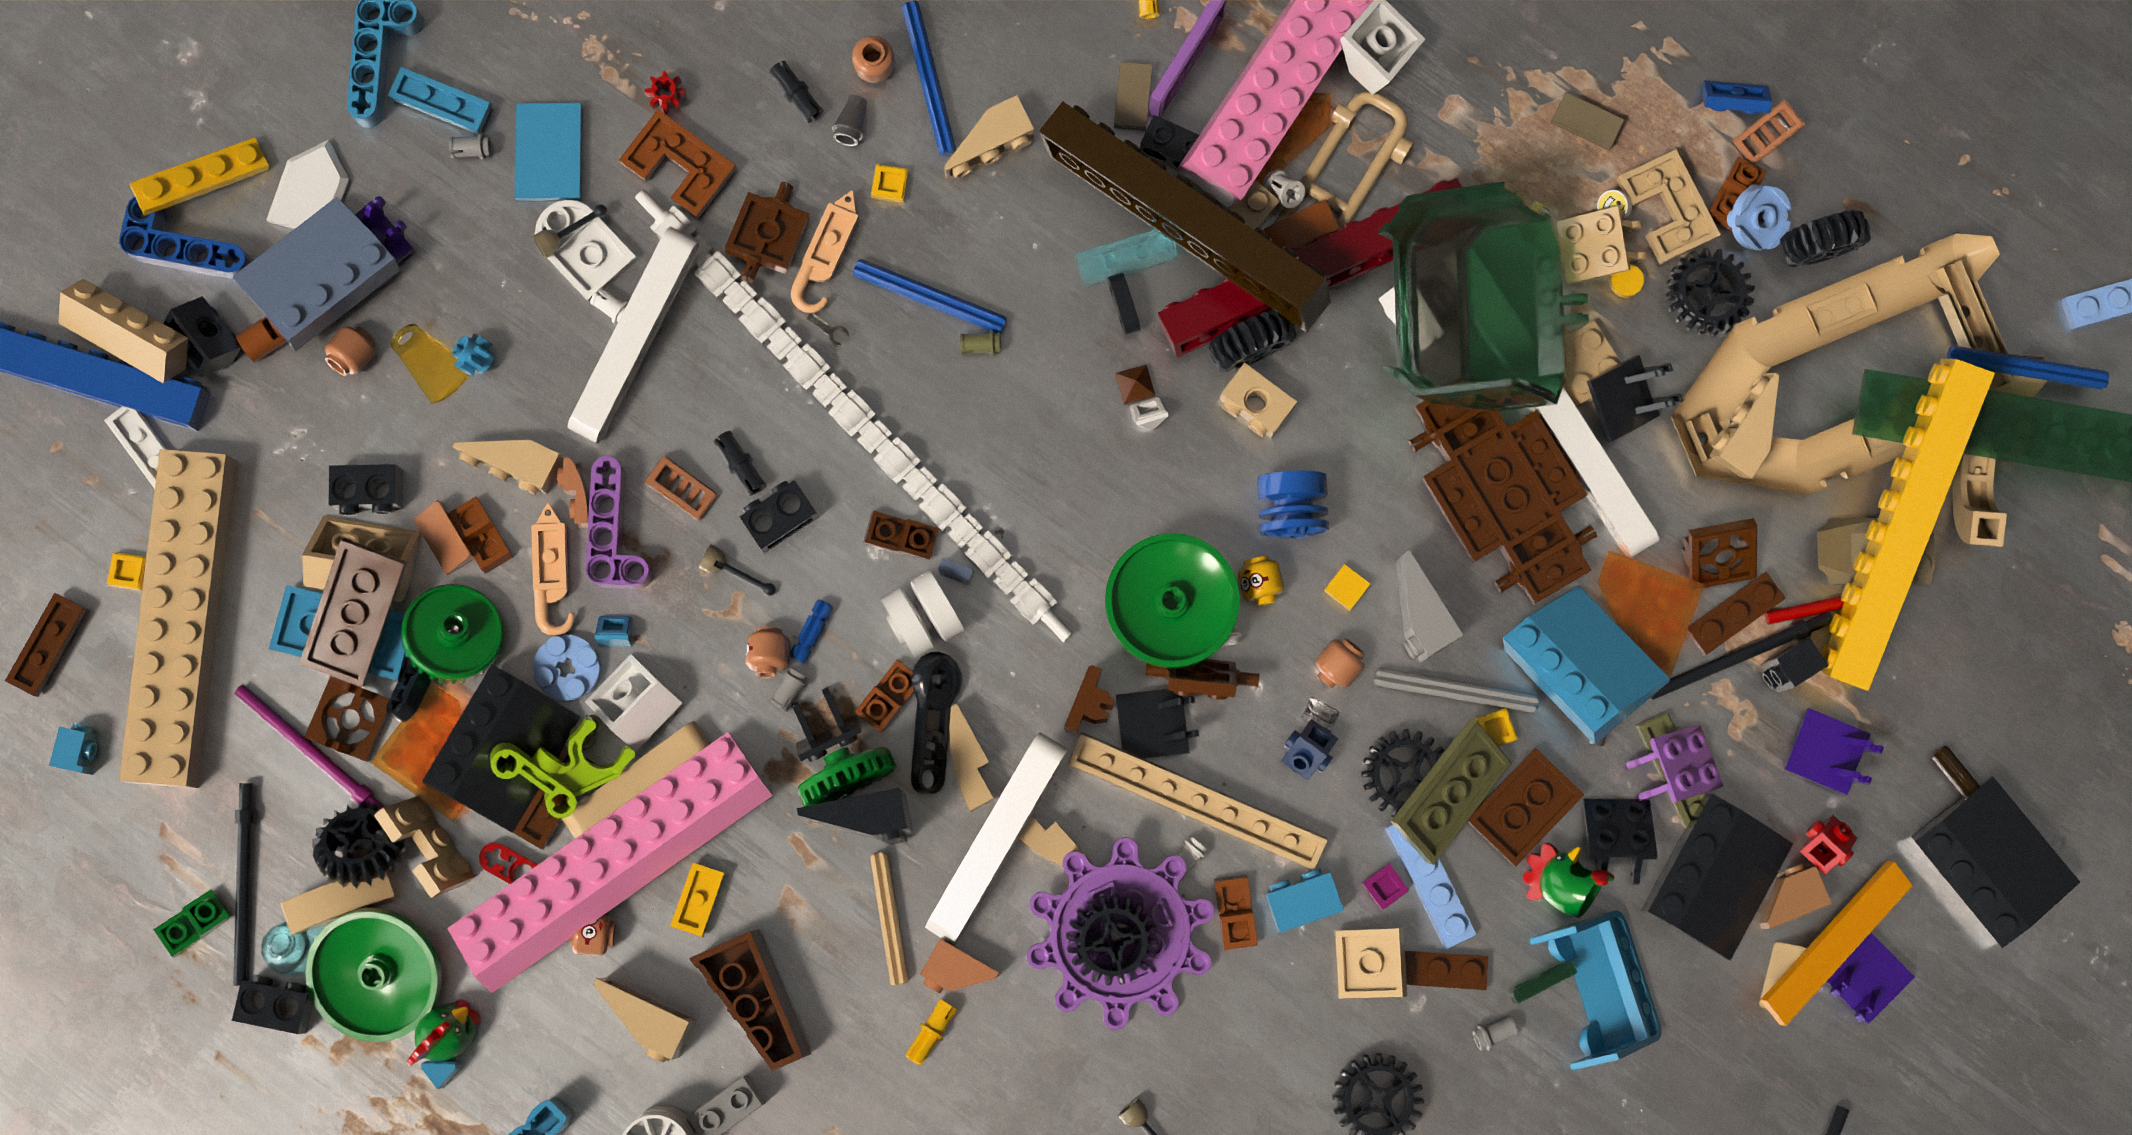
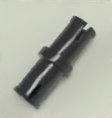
M786 61L778 62L770 69L769 74L785 92V99L797 107L807 123H812V120L816 121L824 113L823 108L819 106L808 92V85L796 77Z
M731 431L720 434L713 443L728 462V470L731 474H736L749 496L757 494L762 490L760 486L765 488L767 484L751 463L753 460L751 455L743 451Z

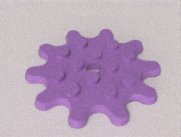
M1122 837L1114 843L1112 858L1104 866L1092 865L1086 856L1079 851L1067 853L1062 864L1069 878V886L1066 891L1059 895L1038 892L1030 899V910L1034 915L1045 919L1049 923L1051 931L1045 941L1037 943L1028 949L1027 961L1029 965L1036 969L1055 967L1062 972L1064 977L1063 984L1055 995L1056 1006L1061 1011H1074L1084 1000L1096 999L1103 1006L1104 1023L1110 1029L1118 1030L1125 1027L1128 1022L1130 1007L1137 1001L1144 1000L1149 1002L1163 1016L1173 1014L1178 1008V998L1172 989V981L1175 976L1182 972L1203 975L1211 967L1210 956L1205 951L1193 946L1191 933L1196 926L1207 923L1213 918L1214 907L1207 899L1186 900L1179 895L1178 883L1186 873L1185 861L1177 855H1171L1165 858L1156 868H1145L1138 860V846L1136 842L1128 837ZM1113 893H1118L1120 904L1123 903L1126 896H1130L1133 899L1131 909L1140 902L1144 906L1140 916L1145 913L1152 915L1153 919L1147 925H1155L1157 932L1148 937L1157 939L1158 946L1147 947V949L1155 954V958L1153 960L1145 957L1142 959L1147 964L1148 969L1143 971L1137 966L1134 969L1138 976L1137 979L1133 980L1128 972L1123 974L1125 984L1120 985L1117 976H1113L1112 984L1108 986L1105 984L1103 974L1100 980L1095 983L1091 979L1093 970L1088 975L1083 976L1080 970L1084 963L1077 966L1073 965L1072 959L1078 953H1068L1067 946L1076 941L1068 940L1066 933L1077 931V929L1070 926L1069 921L1070 919L1082 920L1076 910L1080 907L1087 913L1090 910L1086 902L1088 899H1092L1095 906L1101 904L1099 900L1100 894H1104L1107 903H1111ZM1112 913L1115 925L1125 924L1129 929L1137 928V924L1129 917ZM1102 916L1090 925L1085 940L1090 939V936L1097 934L1101 930ZM1109 924L1110 933L1107 934L1108 939L1104 938V941H1107L1114 953H1116L1114 945L1117 944V941L1111 938V927ZM1139 938L1134 939V943L1125 946L1122 952V962L1133 954L1138 945ZM1094 949L1086 951L1095 961L1102 964H1112L1108 952H1095Z

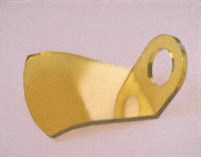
M409 324L401 328L391 340V348L399 355L431 403L442 401L451 395L468 376V373L466 374L454 366L458 359L452 355V352L425 333L417 324ZM411 331L413 332L407 342L399 344V340L403 335Z

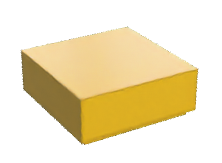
M876 164L871 198L904 203L909 174L908 169Z
M113 552L107 585L142 591L146 557Z
M1344 564L1325 588L1324 592L1350 611L1369 587L1370 583Z
M1507 708L1474 719L1479 722L1498 746L1518 740Z

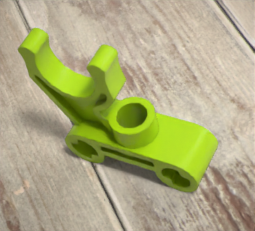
M585 717L580 727L568 739L570 759L566 763L561 762L542 747L538 749L533 757H530L511 743L497 744L490 753V763L492 771L497 777L510 779L517 774H521L545 792L544 800L547 811L551 816L563 819L574 813L577 804L576 796L620 777L625 766L635 757V752L631 746L625 745L619 757L610 764L595 765L589 762L583 756L582 743L585 737L595 730L596 723L593 718ZM509 755H512L515 758L512 765L505 763L503 766H499L496 763L500 756L507 758ZM558 794H565L567 803L563 806H556L554 797Z

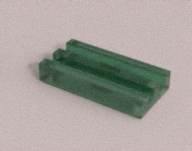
M1565 961L1508 990L1509 992L1507 993L1513 1003L1519 1004L1578 972L1573 962Z

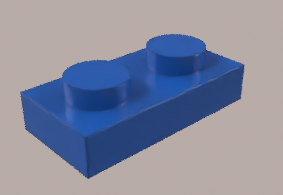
M1707 80L1703 82L1701 93L1704 106L1715 111H1726L1727 109L1741 110L1748 114L1770 113L1772 98L1768 86Z

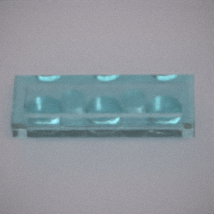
M1152 230L1076 253L1075 259L1084 287L1107 281L1108 276L1122 272L1124 275L1176 260L1178 255L1173 241L1157 230Z

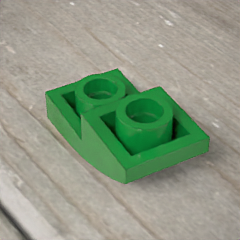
M210 889L184 906L181 912L153 930L171 957L175 958L222 925L230 916Z

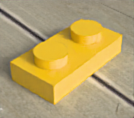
M692 862L670 927L704 937L726 873Z

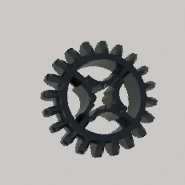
M1851 210L1834 213L1812 220L1786 232L1780 239L1781 251L1790 267L1799 268L1838 258L1844 254H1849V252L1864 246L1871 239L1870 226L1862 211Z
M1705 248L1701 251V255L1693 251L1689 254V260L1681 258L1678 261L1679 268L1673 267L1670 271V275L1674 279H1668L1665 284L1667 288L1673 290L1665 294L1666 300L1674 301L1668 307V311L1674 312L1678 310L1680 314L1675 318V322L1680 323L1685 319L1688 322L1685 326L1686 331H1690L1694 326H1697L1698 336H1702L1707 328L1711 337H1715L1719 329L1724 334H1727L1731 331V325L1734 326L1742 322L1740 317L1746 318L1749 315L1750 311L1746 306H1751L1754 303V298L1747 294L1752 293L1755 290V286L1745 284L1752 277L1751 273L1742 274L1740 272L1744 267V262H1740L1736 266L1731 263L1734 260V254H1729L1726 259H1723L1721 249H1717L1713 257L1710 250ZM1701 269H1709V273L1704 281H1687L1690 273ZM1721 274L1729 281L1732 288L1723 284ZM1709 285V288L1713 289L1711 293L1715 292L1716 294L1710 301V297L1706 295L1708 292H1704ZM1687 297L1693 298L1697 302L1698 311L1690 304ZM1726 302L1732 304L1728 313L1720 316H1710L1715 304L1724 305Z
M1273 309L1268 312H1262L1259 315L1252 316L1233 325L1231 328L1223 331L1222 334L1217 335L1209 344L1210 356L1219 371H1236L1244 363L1252 365L1288 346L1296 338L1295 325Z
M1409 729L1402 731V740H1399L1396 731H1392L1389 733L1390 744L1384 737L1378 738V744L1382 749L1379 750L1377 747L1370 746L1368 751L1375 756V759L1364 758L1362 761L1363 764L1371 767V771H1362L1361 777H1371L1372 781L1363 785V790L1366 791L1374 788L1376 792L1368 800L1372 803L1380 798L1383 801L1378 807L1380 812H1383L1390 805L1392 807L1390 817L1394 818L1405 803L1395 799L1405 787L1416 789L1424 779L1420 774V766L1423 759L1426 757L1432 769L1438 761L1437 755L1444 751L1442 746L1434 751L1430 749L1435 741L1432 737L1428 738L1424 744L1421 743L1423 737L1421 731L1416 732L1413 740H1410ZM1400 747L1417 750L1414 756L1407 762L1399 761L1396 758L1393 759L1388 755L1391 750ZM1381 763L1386 766V769L1393 776V782L1388 792H1386L1380 780ZM1413 765L1410 775L1414 778V781L1410 782V780H1407L1397 788L1402 777L1399 767L1402 766L1404 770L1407 766Z
M361 802L355 809H352L347 804L346 811L339 813L334 810V818H324V827L316 828V838L312 839L313 858L319 872L323 876H327L331 883L338 881L344 888L351 882L356 889L361 882H366L371 886L372 879L378 877L384 880V872H395V863L402 862V852L406 851L405 839L394 843L390 840L374 816L379 811L375 803L366 808ZM378 833L384 837L383 839H378L375 834ZM335 851L342 852L343 856H336Z
M1113 893L1111 903H1107L1106 896L1100 894V905L1095 906L1092 899L1086 901L1090 908L1087 913L1082 908H1077L1076 912L1082 918L1081 921L1070 919V926L1077 929V931L1067 932L1066 938L1076 942L1068 945L1067 951L1072 954L1078 953L1073 957L1072 963L1074 966L1084 963L1080 970L1083 976L1088 975L1093 970L1091 978L1093 982L1097 983L1103 974L1106 985L1110 986L1112 984L1113 976H1117L1119 984L1122 985L1125 984L1123 974L1129 972L1131 978L1135 980L1138 978L1134 970L1137 966L1143 971L1148 969L1147 964L1142 959L1144 957L1152 960L1155 958V954L1147 949V947L1158 946L1157 939L1148 937L1157 932V927L1155 925H1147L1153 919L1150 913L1140 916L1144 909L1142 903H1137L1131 909L1132 897L1126 896L1123 903L1120 904L1119 894ZM1112 913L1129 917L1137 924V928L1129 929V927L1120 928L1116 926ZM1102 916L1101 930L1097 934L1090 936V939L1085 940L1090 925ZM1109 924L1115 935L1120 937V940L1116 939L1117 944L1114 945L1116 953H1114L1109 943L1104 941V938L1108 939L1107 934L1110 933ZM1139 938L1138 945L1133 954L1122 962V952L1125 946L1134 943V939ZM1094 949L1095 952H1108L1112 964L1099 963L1092 959L1086 951Z
M1382 1053L1375 1054V1063H1371L1368 1054L1362 1055L1364 1066L1360 1067L1356 1060H1351L1350 1065L1354 1072L1351 1074L1345 1069L1340 1071V1074L1347 1078L1345 1084L1340 1081L1334 1082V1086L1343 1089L1342 1095L1333 1094L1332 1100L1342 1101L1343 1106L1334 1108L1333 1112L1336 1115L1346 1114L1339 1121L1341 1127H1345L1350 1123L1353 1124L1349 1129L1348 1135H1357L1360 1130L1362 1131L1361 1135H1392L1393 1132H1396L1397 1135H1406L1401 1128L1404 1124L1412 1130L1415 1129L1416 1125L1408 1119L1410 1115L1418 1118L1422 1116V1112L1413 1109V1105L1424 1104V1099L1414 1097L1413 1093L1421 1091L1423 1087L1421 1084L1410 1085L1409 1082L1414 1080L1417 1074L1412 1071L1404 1076L1403 1073L1408 1066L1406 1062L1402 1061L1394 1068L1396 1057L1393 1055H1389L1386 1064H1383ZM1386 1071L1395 1076L1397 1080L1383 1087H1378L1369 1078L1367 1073ZM1359 1080L1364 1090V1098L1357 1105L1358 1107L1352 1110L1351 1093L1354 1085ZM1371 1089L1377 1090L1379 1094L1382 1091L1386 1092L1382 1102L1387 1113L1376 1104L1374 1107L1369 1106L1370 1102L1374 1099ZM1403 1089L1404 1106L1401 1114L1396 1118L1391 1102L1399 1093L1398 1091ZM1379 1112L1389 1125L1370 1127L1364 1125L1358 1119L1369 1113Z

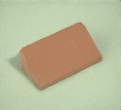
M439 500L432 503L413 519L446 575L451 574L475 559L454 526L445 506Z

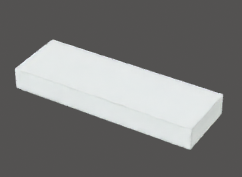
M122 406L104 421L155 489L159 450L169 449L143 414L137 410Z

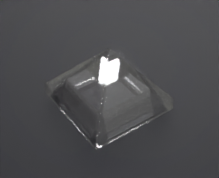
M1310 697L1301 717L1306 724L1313 719L1331 732L1340 712L1324 702Z

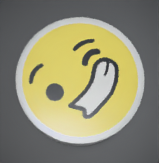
M1609 190L1600 196L1597 203V211L1620 206L1622 219L1625 220L1631 213L1632 202L1624 191Z

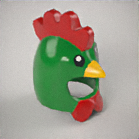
M1547 842L1542 844L1541 854L1532 853L1527 857V862L1532 867V870H1527L1523 874V881L1531 886V889L1527 891L1529 900L1538 901L1544 898L1557 910L1569 916L1581 918L1594 902L1601 887L1607 885L1609 881L1612 882L1615 876L1608 871H1591L1584 868L1579 862L1582 847L1578 846L1568 853H1560L1554 845Z
M463 999L431 1009L417 1024L414 1036L416 1049L406 1062L412 1066L423 1058L435 1062L448 1061L463 1054L473 1042L476 1029L481 1022L480 1014L476 1010L470 1009L469 1002ZM466 1018L469 1023V1030L467 1033L465 1030Z

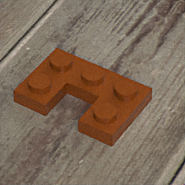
M658 109L619 159L620 164L645 182H647L665 157L689 174L670 198L697 219L700 218L737 169L734 163Z

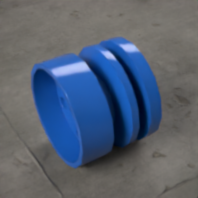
M1300 470L1274 472L1258 476V500L1273 503V507L1259 512V518L1271 520L1270 522L1260 524V535L1278 537L1279 539H1303L1329 531V521L1314 519L1327 516L1328 508L1313 505V501L1326 498L1328 495L1326 473Z

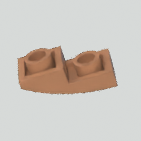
M564 457L563 466L558 467V486H562V490L567 495H575V499L570 500V519H574V523L579 528H588L590 496L586 482L576 463L570 457Z

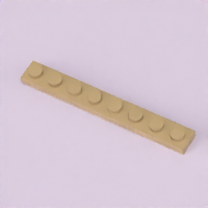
M1081 732L1068 761V765L1312 870H1315L1328 841L1325 836Z

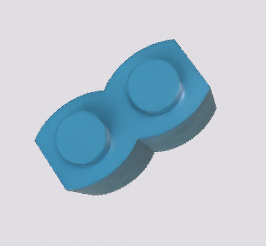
M557 1097L540 1103L531 1111L525 1125L517 1127L508 1135H559L568 1127L573 1114Z

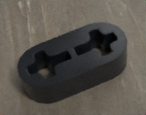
M1124 273L1108 276L1109 290L1124 335L1141 331L1137 312Z
M412 663L403 671L386 706L387 713L401 723L411 719L417 712L432 681L429 678V674L425 672L420 674L418 672L419 668H414Z

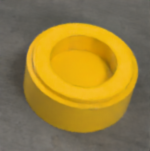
M1630 264L1631 270L1610 276L1609 284L1614 294L1622 298H1630L1642 289L1644 276L1637 266Z

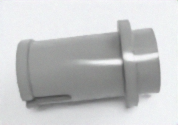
M479 133L477 137H450L449 151H453L450 152L451 158L479 156L480 159H485L486 156H491L492 154L490 136H484L483 133Z
M791 667L787 673L783 672L785 677L773 697L769 700V702L788 712L801 687L805 688L807 686L805 684L807 677Z
M1508 1016L1485 1027L1478 1025L1477 1030L1473 1031L1472 1034L1479 1050L1486 1049L1489 1051L1492 1050L1493 1045L1512 1037H1517L1518 1030L1512 1017Z

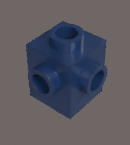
M1311 719L1301 733L1294 730L1283 746L1288 751L1281 761L1294 772L1309 780L1316 770L1322 773L1333 758L1329 755V752L1337 742L1338 737Z

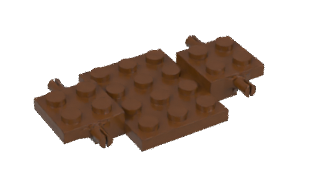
M1470 374L1414 407L1415 412L1423 423L1425 432L1408 440L1410 446L1414 445L1412 447L1414 452L1432 443L1439 449L1445 459V464L1424 475L1421 479L1472 563L1499 548L1509 565L1510 573L1494 581L1496 587L1508 581V583L1502 585L1497 590L1503 593L1505 590L1518 584L1524 589L1534 605L1592 571L1583 557L1581 546L1597 538L1595 531L1583 537L1594 530V528L1589 525L1580 532L1573 534L1560 513L1585 498L1587 493L1538 413L1534 411L1507 427L1495 405L1511 397L1509 391L1504 393L1508 388L1503 385L1492 393L1487 394V392L1479 387L1473 375Z

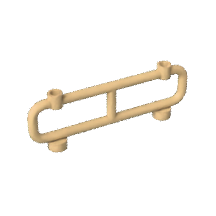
M1363 91L1356 94L1347 106L1341 103L1337 106L1330 119L1336 124L1300 180L1305 187V195L1302 201L1307 194L1318 201L1327 199L1330 207L1341 213L1337 219L1341 229L1352 221L1389 159L1402 165L1415 143L1404 136L1408 127V118L1404 109L1377 92L1372 95L1369 91ZM1365 104H1372L1390 114L1395 120V126L1349 201L1346 202L1314 182L1346 130L1353 123L1359 109ZM1302 201L1294 208L1283 207L1274 223L1296 213Z

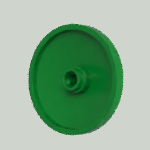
M1177 533L1151 536L1129 548L1113 567L1105 592L1106 617L1117 641L1135 658L1161 668L1188 667L1212 656L1224 645L1233 631L1240 606L1238 583L1226 559L1214 547L1201 539Z
M361 908L340 915L317 935L310 947L306 961L305 976L308 992L320 1015L341 1033L362 1041L385 1042L407 1035L417 1027L419 1020L434 1008L440 994L442 983L441 965L431 940L413 921L387 909Z

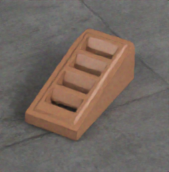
M1784 99L1770 110V113L1765 114L1732 142L1747 161L1756 164L1801 129L1805 123ZM1778 113L1791 126L1787 131L1776 119L1775 115ZM1768 121L1781 134L1777 139L1766 127L1765 123ZM1760 129L1771 144L1766 147L1754 133L1756 130ZM1747 137H1750L1759 148L1760 152L1757 155L1745 143L1744 140Z
M665 455L660 458L643 482L698 521L718 495V493ZM668 468L672 472L661 485L657 480L665 469ZM680 476L682 481L672 493L667 490L675 478ZM688 483H690L694 487L683 501L679 496ZM702 491L705 495L695 509L692 508L690 503L698 492Z

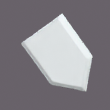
M329 139L287 160L266 221L295 229L335 197H338L343 202L350 179Z

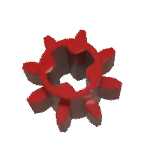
M663 71L662 76L658 78L651 76V88L644 89L647 97H654L649 103L651 108L656 109L660 106L665 114H668L669 109L674 107L681 109L680 97L687 96L685 89L678 88L682 83L680 77L677 76L672 80L668 77L666 71ZM664 89L667 92L671 91V94L667 96L660 94V92Z

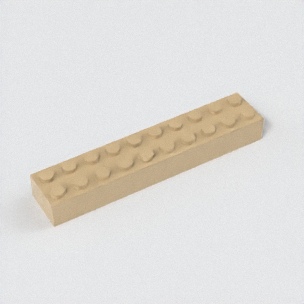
M159 450L119 781L198 788L237 465V461L226 454Z

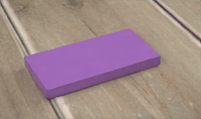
M1210 0L1151 94L1148 115L1151 117L1153 115L1163 116L1225 16L1227 0Z

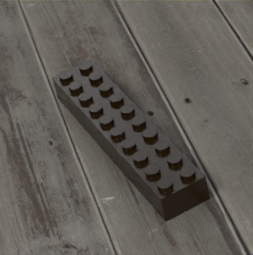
M1062 101L1039 130L1050 158L1269 308L1278 312L1306 333L1310 330L1331 303L1325 278L1326 275L1321 269L1313 264L1306 266L1298 260L1299 257L1293 250L1287 246L1280 248L1272 243V238L1260 228L1253 230L1247 226L1244 218L1233 210L1226 212L1218 206L1219 202L1213 196L1206 192H1203L1201 195L1192 189L1193 185L1185 177L1179 174L1175 177L1167 172L1166 166L1157 158H1146L1141 154L1139 147L1128 139L1123 142L1115 137V132L1103 122L1096 124L1089 119L1090 116L1084 109L1078 105L1071 107Z

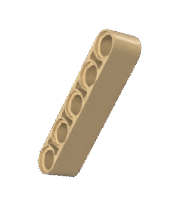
M690 722L623 770L620 777L607 782L578 803L574 813L569 817L563 818L562 821L572 835L577 838L711 743L696 722Z

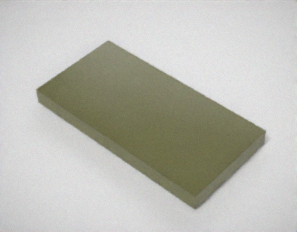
M1469 719L1394 816L1391 823L1426 863L1434 865L1512 762L1479 722Z

